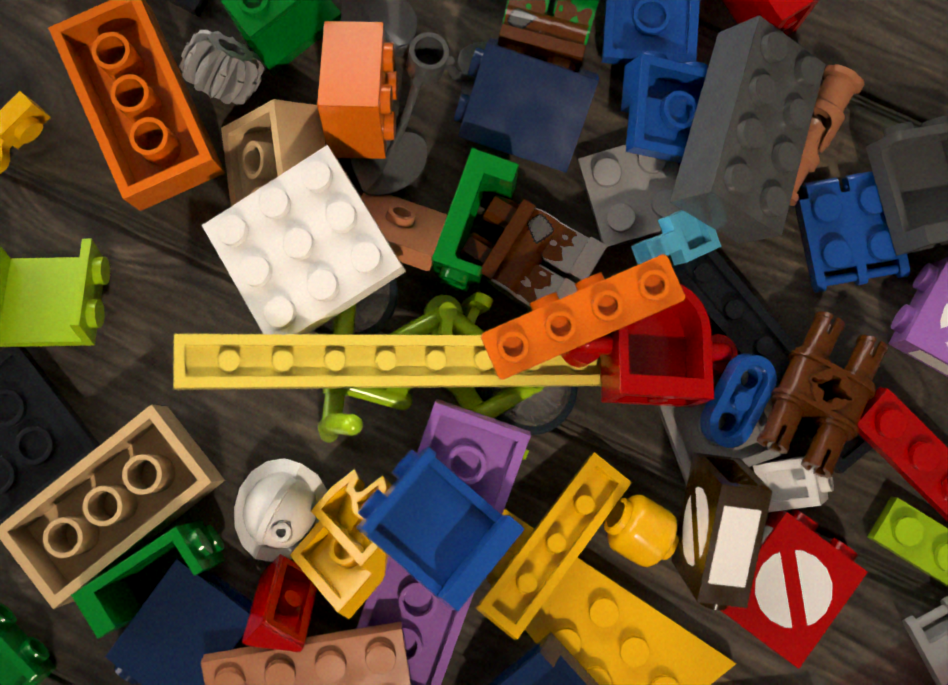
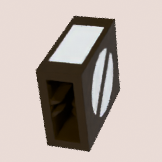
M693 452L677 530L679 543L672 555L671 561L695 600L702 606L713 610H726L728 606L747 608L773 491L740 458Z

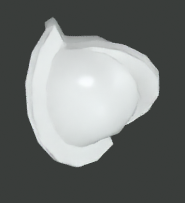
M283 458L266 461L248 475L239 488L234 505V523L242 546L255 559L273 562L279 554L292 559L290 557L292 551L319 522L311 510L327 493V489L318 474L301 463Z

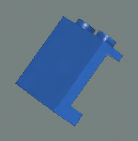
M432 448L422 449L419 454L411 449L391 472L398 479L384 494L377 489L357 513L364 519L356 528L443 604L459 612L524 531V528L511 516L501 515L440 462L435 457L437 453Z

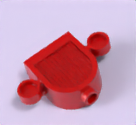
M680 284L685 294V299L682 302L563 353L561 357L571 366L584 367L601 356L602 403L694 407L714 399L713 376L722 374L730 360L738 356L737 347L725 335L715 334L711 336V324L704 305L690 289Z

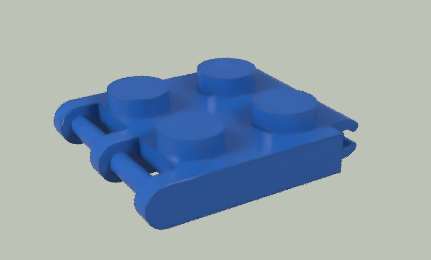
M873 171L847 175L845 178H842L844 190L842 193L837 177L801 185L803 199L796 202L795 208L811 286L815 293L824 292L827 286L854 282L858 286L867 284L868 279L893 274L897 278H903L910 275L907 254L896 256ZM892 261L890 266L868 270L866 267L869 264ZM851 268V273L825 277L824 272Z

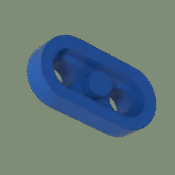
M740 354L730 360L714 388V399L706 403L701 414L700 426L707 440L726 448L738 447L748 440L772 396L773 389L776 387V371L768 359L758 355ZM747 370L749 378L747 383L742 385L741 377L744 371ZM725 413L726 423L722 428H719L720 416Z

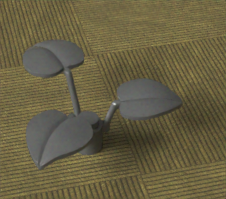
M343 0L341 21L383 22L386 42L394 43L395 56L402 57L408 54L406 68L413 82L399 125L396 127L395 140H387L386 159L350 158L352 169L364 193L371 196L394 194L412 184L419 177L426 164L427 145L425 140L418 134L405 132L421 86L436 83L443 76L444 70H447L454 81L463 82L461 94L471 95L476 77L468 75L470 63L476 47L485 49L487 42L472 43L461 50L458 56L459 72L454 66V57L449 56V48L446 41L440 35L425 32L415 37L417 16L412 6L406 0Z

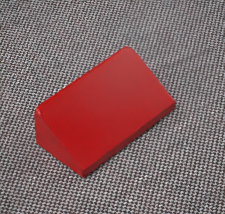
M281 554L277 556L260 576L242 643L252 647L301 652L305 646L317 587L295 562Z

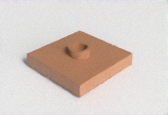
M363 193L361 196L363 202L400 262L430 271L433 266L431 259L447 214L393 195L371 196Z

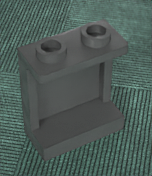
M948 116L928 120L918 128H914L911 121L883 130L884 138L866 146L896 256L948 245Z

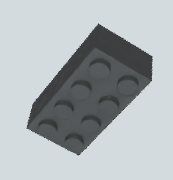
M760 15L719 32L670 203L738 244L782 236L825 63Z

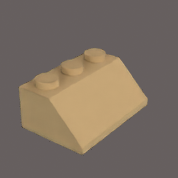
M273 99L221 128L231 206L326 146L317 105Z

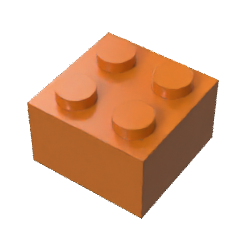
M324 21L317 107L326 145L333 151L336 158L386 159L387 140H395L396 115L395 111H392L393 100L398 98V73L394 71L395 46L394 43L386 42L383 22Z

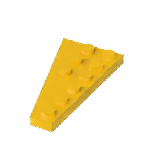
M504 509L502 515L511 516L524 528V531L487 575L486 580L491 586L535 529L507 509ZM578 557L525 629L536 644L552 632L599 685H711L737 664Z

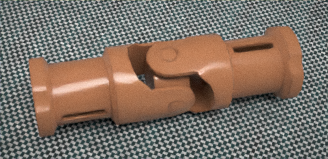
M839 64L827 65L823 72L824 81L819 88L790 206H795L798 201L797 191L807 174L814 172L820 163L818 152L822 153L830 145L845 119L843 112L853 94L860 93L865 85L864 80L848 67Z

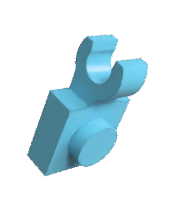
M683 210L658 220L663 234L631 246L638 265L662 254L666 256L671 255L674 265L683 264L722 247L715 229Z

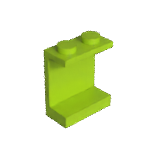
M92 238L82 239L79 257L10 258L0 246V347L95 345L97 328H101L104 323L105 312L101 297L103 285H107L110 280V264L108 258L101 254Z

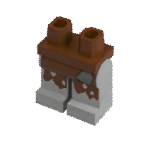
M496 194L484 213L483 219L502 230L503 233L494 245L473 232L462 248L460 256L465 261L482 267V281L488 285L490 284L499 292L531 312L532 309L529 304L541 297L557 292L559 299L577 292L574 284L590 276L608 245L592 236L590 238L563 224L549 213L536 208L534 204L526 199H523L519 205L510 199Z

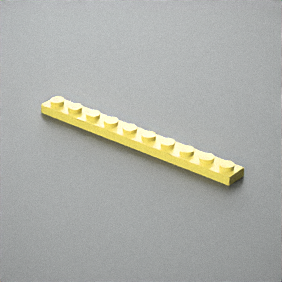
M174 334V390L601 386V356L584 367H574L566 363L561 355L507 379L500 380L483 345L481 335Z

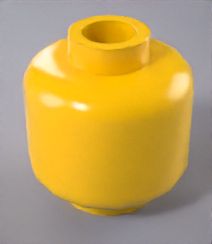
M633 495L628 499L621 498L605 519L604 530L607 532V541L611 549L639 566L650 567L657 564L661 559L667 560L677 549L679 537L676 535V517L671 511L644 495Z

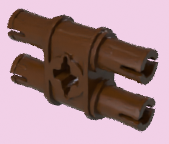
M819 311L813 317V322L802 346L796 347L788 356L790 363L779 387L774 388L771 393V401L774 406L761 434L758 435L757 441L763 447L767 446L768 442H772L769 450L786 454L803 417L814 423L818 429L805 458L801 461V466L808 471L811 470L812 465L816 466L813 474L831 478L846 441H850L858 435L859 428L857 425L868 400L873 399L876 394L875 384L872 381L883 356L888 351V345L880 341L877 348L873 346L877 340L876 337L859 335L847 365L843 369L832 363L829 357L840 333L845 327V323L838 317L832 325L830 322L834 314Z

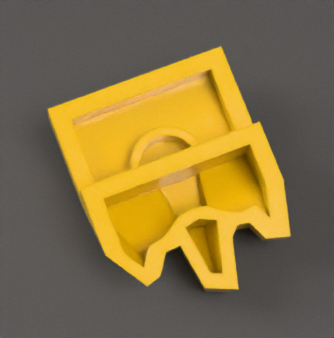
M355 469L334 484L313 507L311 512L319 522L290 554V557L334 609L348 619L353 616L383 581L388 561V555L356 528L364 519L357 512L377 489L385 494L392 486L382 475L364 489V482Z

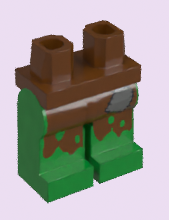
M508 0L498 38V46L579 72L599 0H556L552 16L546 15L550 0Z

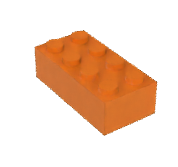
M109 0L48 27L123 200L142 211L225 173L156 16L145 0Z

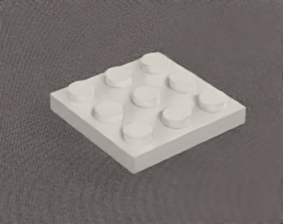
M328 145L202 225L263 334L307 335L406 272Z

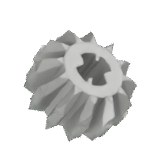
M199 30L198 33L193 34L190 42L186 43L181 54L182 60L179 68L183 72L182 77L187 82L194 84L195 90L203 91L208 94L210 99L214 97L220 99L225 104L232 102L244 105L246 100L250 99L253 92H256L262 80L261 75L264 71V66L260 62L259 56L250 51L247 45L239 43L234 37L224 36L219 31Z

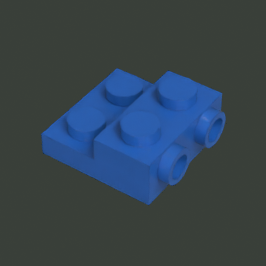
M645 52L625 65L621 111L629 113L626 152L681 163L709 67L707 64L701 62L680 63L668 60L667 56L663 53Z

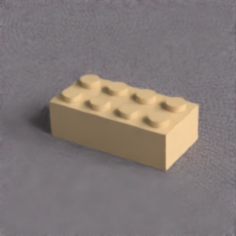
M150 405L0 524V540L52 609L74 602L71 596L73 593L132 556L223 483L225 479L168 406Z

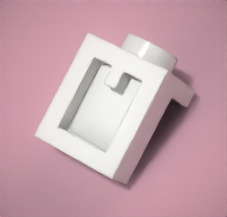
M805 456L753 465L754 473L773 491L768 512L821 506L828 500V492H832L834 489L833 477L825 478L813 474V470L816 467L813 465L809 471L803 468L801 461Z

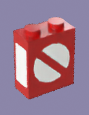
M793 509L790 514L786 511H774L766 520L747 608L728 606L726 610L720 611L799 669L868 572L854 562L859 556L854 550L835 538L828 543L815 533L819 526L816 522L799 510Z

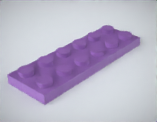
M436 399L417 454L422 449L432 448L437 453L435 457L502 515L528 445L531 431ZM388 556L384 579L367 598L357 629L402 621L411 684L441 685L474 593L459 612L454 611L443 604Z

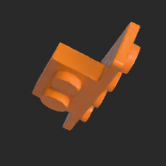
M662 254L607 279H604L602 272L594 274L574 284L577 292L559 299L557 292L548 294L529 304L532 309L531 312L483 332L481 340L500 380L507 379L682 302L685 299V294L668 257Z

